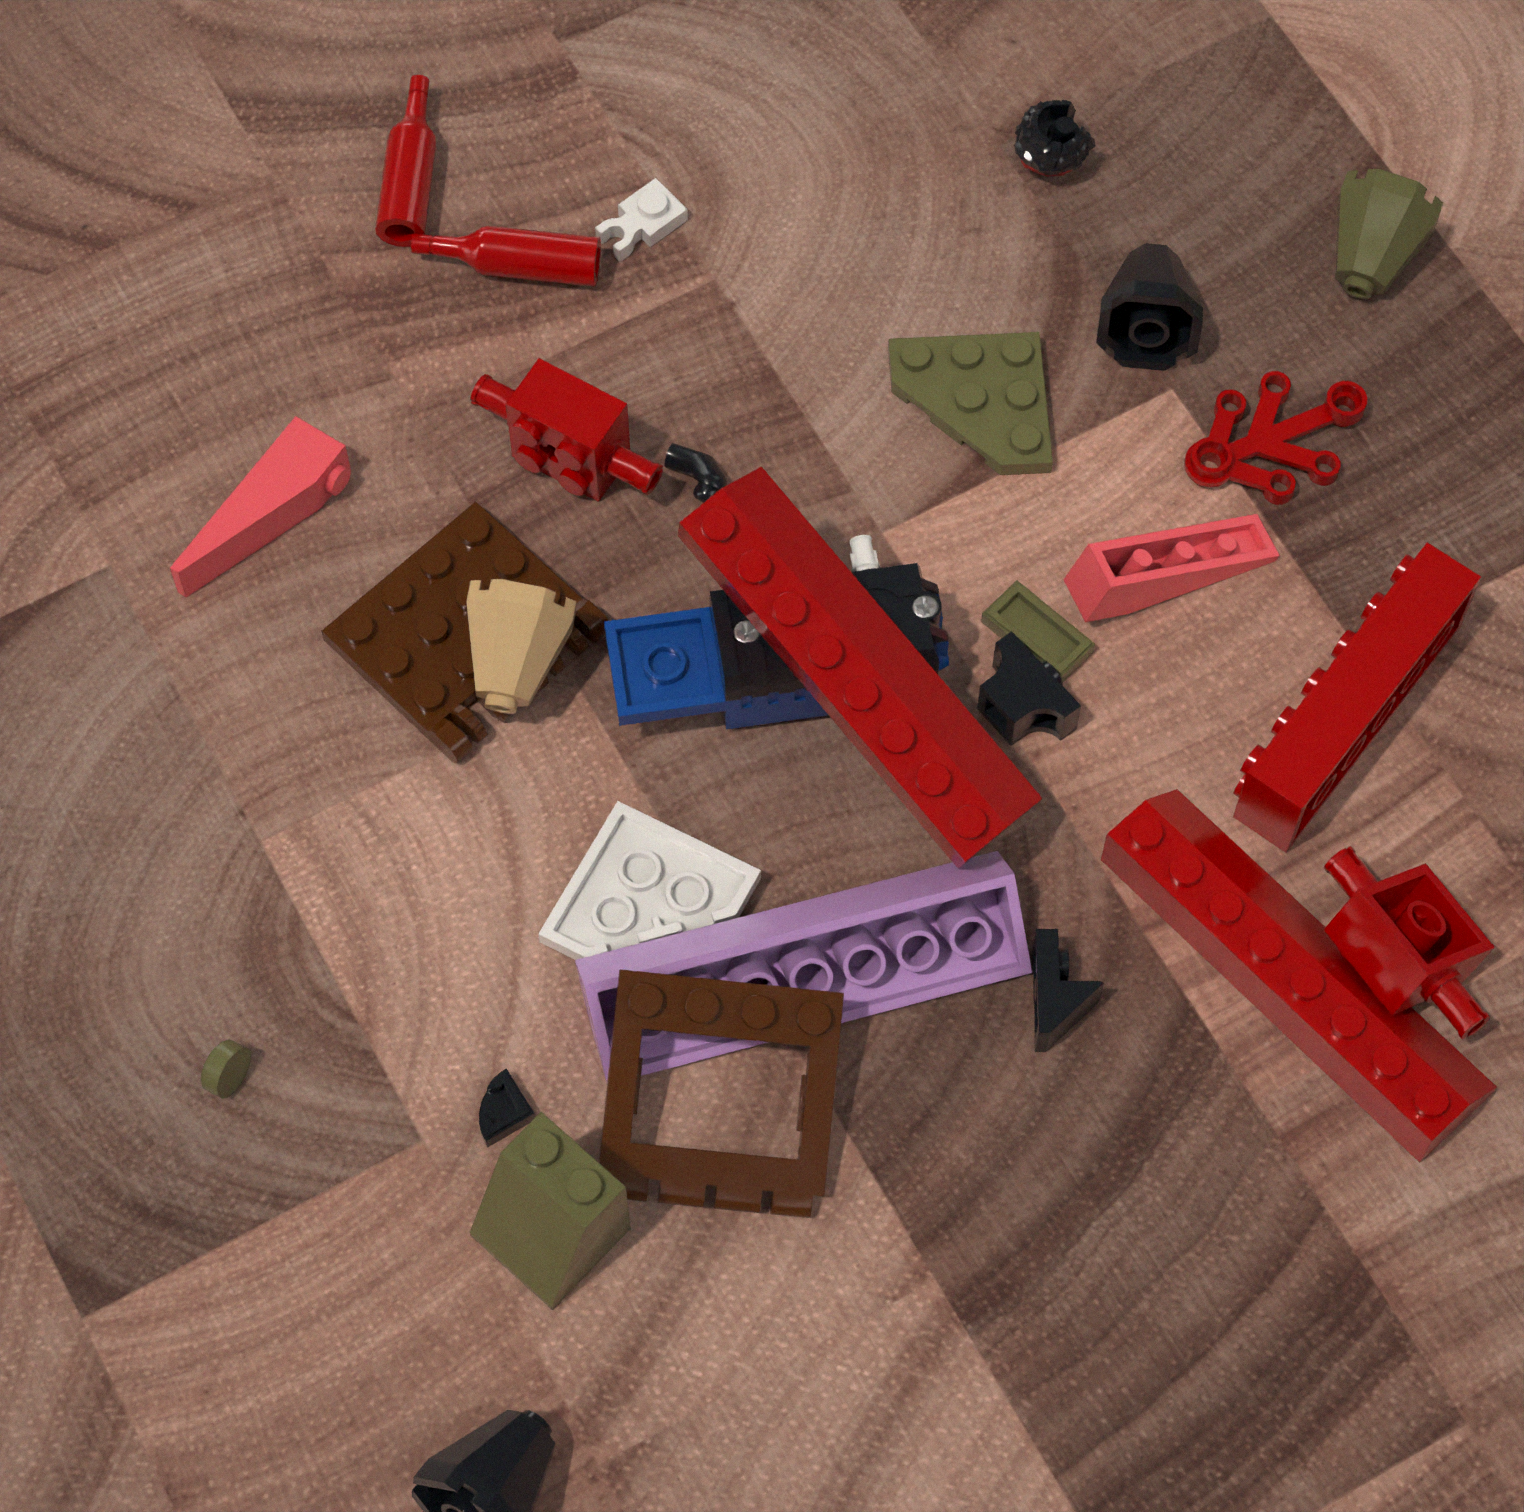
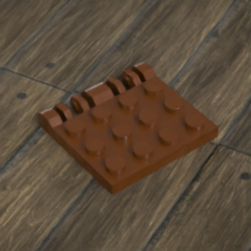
M476 501L321 631L323 640L454 763H458L473 750V746L465 734L477 744L488 735L482 721L467 709L475 701H478L483 707L485 705V699L477 697L475 691L466 602L471 580H481L482 590H489L491 579H504L544 587L556 592L554 603L562 607L565 605L566 597L576 601L573 629L565 646L578 656L590 647L586 638L596 643L605 635L604 621H609L603 612L590 600L581 598ZM558 655L549 671L551 675L556 676L566 667L560 655ZM547 677L544 679L537 693L549 684ZM485 708L494 718L501 722L511 715Z

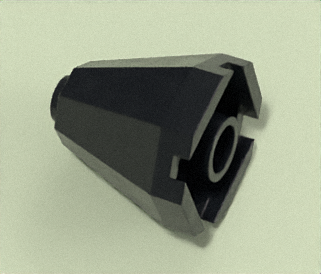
M1145 243L1129 252L1101 299L1096 344L1104 351L1106 350V345L1114 351V360L1122 367L1165 371L1176 365V357L1186 352L1187 359L1198 352L1203 323V307L1180 257L1167 245Z
M506 1410L430 1457L414 1476L413 1484H416V1486L412 1489V1498L423 1512H533L555 1447V1441L550 1436L552 1433L550 1425L533 1411L525 1410L524 1412Z

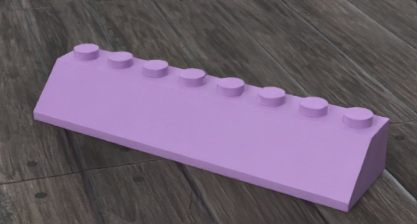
M998 851L975 856L959 869L952 862L575 960L587 1014L606 1082L620 969L844 993L841 1023L1032 973L1015 874ZM642 1029L639 1058H643L641 1076L768 1042Z

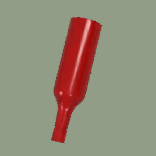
M413 75L410 78L405 116L392 127L387 138L375 230L376 235L382 241L399 247L411 246L413 233L425 234L436 138L426 121L430 80L424 75Z
M483 226L471 234L461 237L413 233L411 253L432 254L433 256L459 259L483 276L596 287L601 260V238L597 236Z

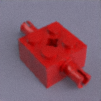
M538 358L516 390L494 380L488 374L481 376L473 388L470 400H472L471 404L480 406L507 421L512 457L515 458L516 462L532 473L542 472L556 479L569 493L576 496L584 494L599 502L615 478L637 488L645 495L651 494L659 483L663 473V466L631 451L628 404L568 372Z
M1349 846L1347 849L1344 848L1327 861L1324 869L1327 873H1330L1350 899L1323 930L1338 947L1341 955L1350 962L1370 987L1374 996L1386 1007L1391 1015L1424 1001L1427 1003L1434 1002L1456 1029L1461 1039H1465L1480 1030L1490 1020V1016L1487 1012H1484L1462 983L1495 948L1494 945L1426 863L1378 881L1357 856L1353 847Z

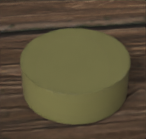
M230 1039L219 1043L211 1051L203 1066L201 1073L203 1089L222 1099L232 1095L248 1072L251 1062L250 1050Z

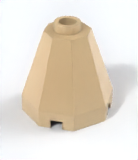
M491 579L489 590H482L481 580H471L466 602L475 691L477 697L485 699V708L500 713L514 714L517 707L530 705L572 633L576 614V601L566 597L565 605L562 607L554 603L556 592L544 587L504 579Z

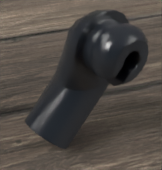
M671 443L666 454L664 466L693 476L698 481L693 491L696 499L705 502L727 485L726 476L712 456Z

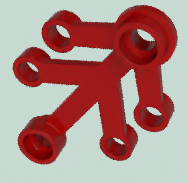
M1270 371L1261 379L1258 390L1260 400L1248 435L1228 444L1233 424L1240 422L1244 416L1246 399L1239 391L1232 389L1224 390L1216 398L1214 407L1215 420L1209 437L1194 443L1186 453L1184 460L1185 471L1192 481L1204 487H1218L1230 480L1263 490L1265 499L1275 505L1286 504L1292 499L1296 487L1294 476L1283 469H1276L1270 472L1242 461L1259 456L1307 471L1310 480L1317 485H1331L1336 481L1341 467L1340 459L1335 453L1327 450L1316 452L1287 442L1330 424L1348 427L1358 423L1363 417L1367 405V394L1355 382L1340 381L1329 388L1324 404L1273 425L1279 405L1285 403L1288 398L1291 381L1282 372ZM1277 385L1283 391L1278 393L1271 392L1266 386ZM1232 403L1238 409L1236 411H1228L1222 405ZM1344 405L1350 408L1351 411H1342L1336 406ZM1210 461L1215 463L1218 468H1209L1201 463ZM1326 464L1331 467L1332 471L1322 472L1318 470L1316 465ZM1282 483L1287 487V490L1277 491L1272 488L1271 484Z

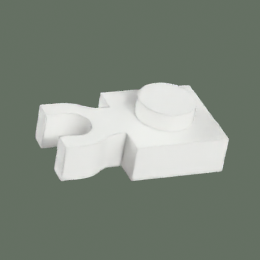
M655 178L618 204L619 218L603 221L595 227V234L601 238V244H604L612 237L622 239L613 245L614 257L621 262L630 256L635 244L641 239L651 247L688 221V211Z

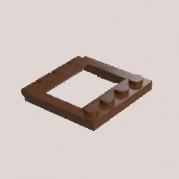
M620 969L599 1163L626 1186L627 1200L647 1202L649 1179L659 1180L658 1203L703 1207L706 1185L716 1186L714 1209L760 1213L763 1190L772 1191L770 1214L810 1218L813 1196L824 1197L844 993ZM642 1029L808 1046L806 1075H801L796 1131H800L798 1158L788 1159L631 1143L633 1114L637 1115L643 1058H639Z

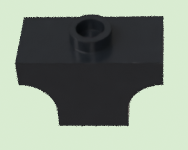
M1012 631L995 643L992 664L996 673L982 683L979 689L977 709L1011 746L1027 734L1033 732H1046L1054 735L1061 741L1075 731L1078 725L1081 705L1063 687L1062 679L1056 669L1047 661L1040 662Z

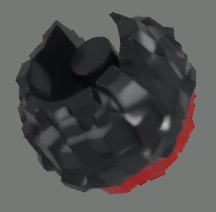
M1040 101L1036 106H1031L1024 113L1021 123L1017 125L1015 130L1017 136L1014 147L1025 168H1029L1031 171L1043 176H1064L1066 173L1081 167L1082 162L1089 155V151L1096 146L1090 132L1086 131L1083 126L1079 128L1073 121L1076 110L1071 101Z

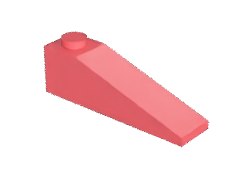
M295 416L170 567L178 593L188 597L320 510L332 495L340 494L346 487L351 475L346 445Z
M1258 514L1088 544L1063 580L1084 621L1090 622L1136 612L1273 563L1280 555Z

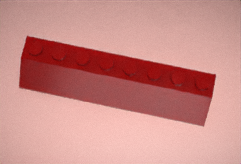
M762 466L721 488L679 522L678 537L958 869L1043 799Z
M1178 789L1143 801L1107 833L1101 861L1419 1163L1496 1090L1497 1086L1412 1007L1391 1015L1386 1007L1374 996L1370 987L1350 962L1341 955L1338 947L1323 930L1325 926Z

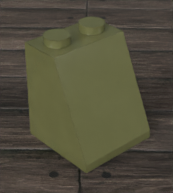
M540 1112L500 1153L471 1227L470 1236L553 1310L631 1229L626 1186L544 1113Z

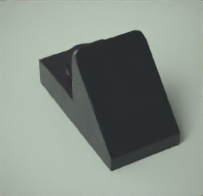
M1036 929L1032 947L1035 1052H1047L1100 1001L1104 986L1102 981H1068L1069 950L1068 948H1059L1058 929Z

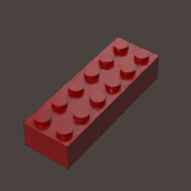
M1428 542L1415 558L1407 554L1394 570L1390 581L1394 584L1387 594L1384 595L1378 591L1365 607L1361 615V619L1364 622L1355 633L1348 629L1339 639L1331 653V656L1335 659L1329 668L1325 671L1318 667L1310 676L1301 691L1305 698L1295 710L1291 706H1287L1280 714L1271 729V733L1275 736L1268 746L1264 748L1258 744L1244 761L1240 772L1244 775L1233 792L1234 795L1239 797L1233 818L1287 853L1461 627L1481 576Z

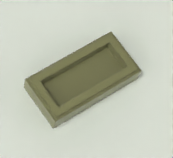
M1018 580L982 613L981 622L1000 638H1003L1012 631L1040 662L1047 661L1056 669L1062 682L1094 653V642Z

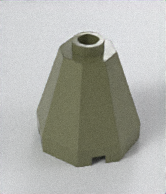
M1368 169L1365 178L1356 179L1358 170L1348 171L1341 187L1337 204L1335 279L1343 285L1342 288L1347 294L1360 299H1369L1372 295H1383L1432 237L1444 203L1435 196L1431 204L1424 198L1427 188L1420 182L1382 169Z

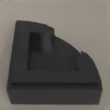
M507 1068L492 1079L481 1102L479 1125L487 1148L526 1126L535 1118V1113Z

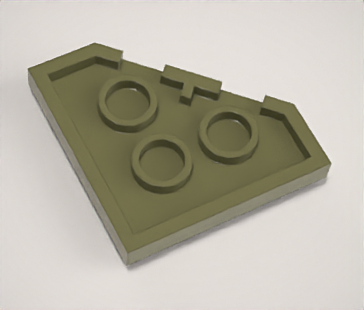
M1039 332L892 338L888 340L891 393L906 404L911 401L930 416L932 424L958 444L962 445L965 442L985 458V464L999 475L1052 472L1053 459Z

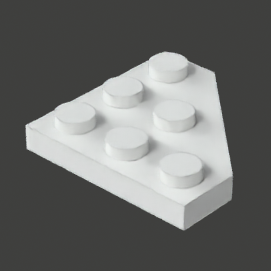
M617 801L538 934L539 942L577 960L740 917L760 882L761 870Z

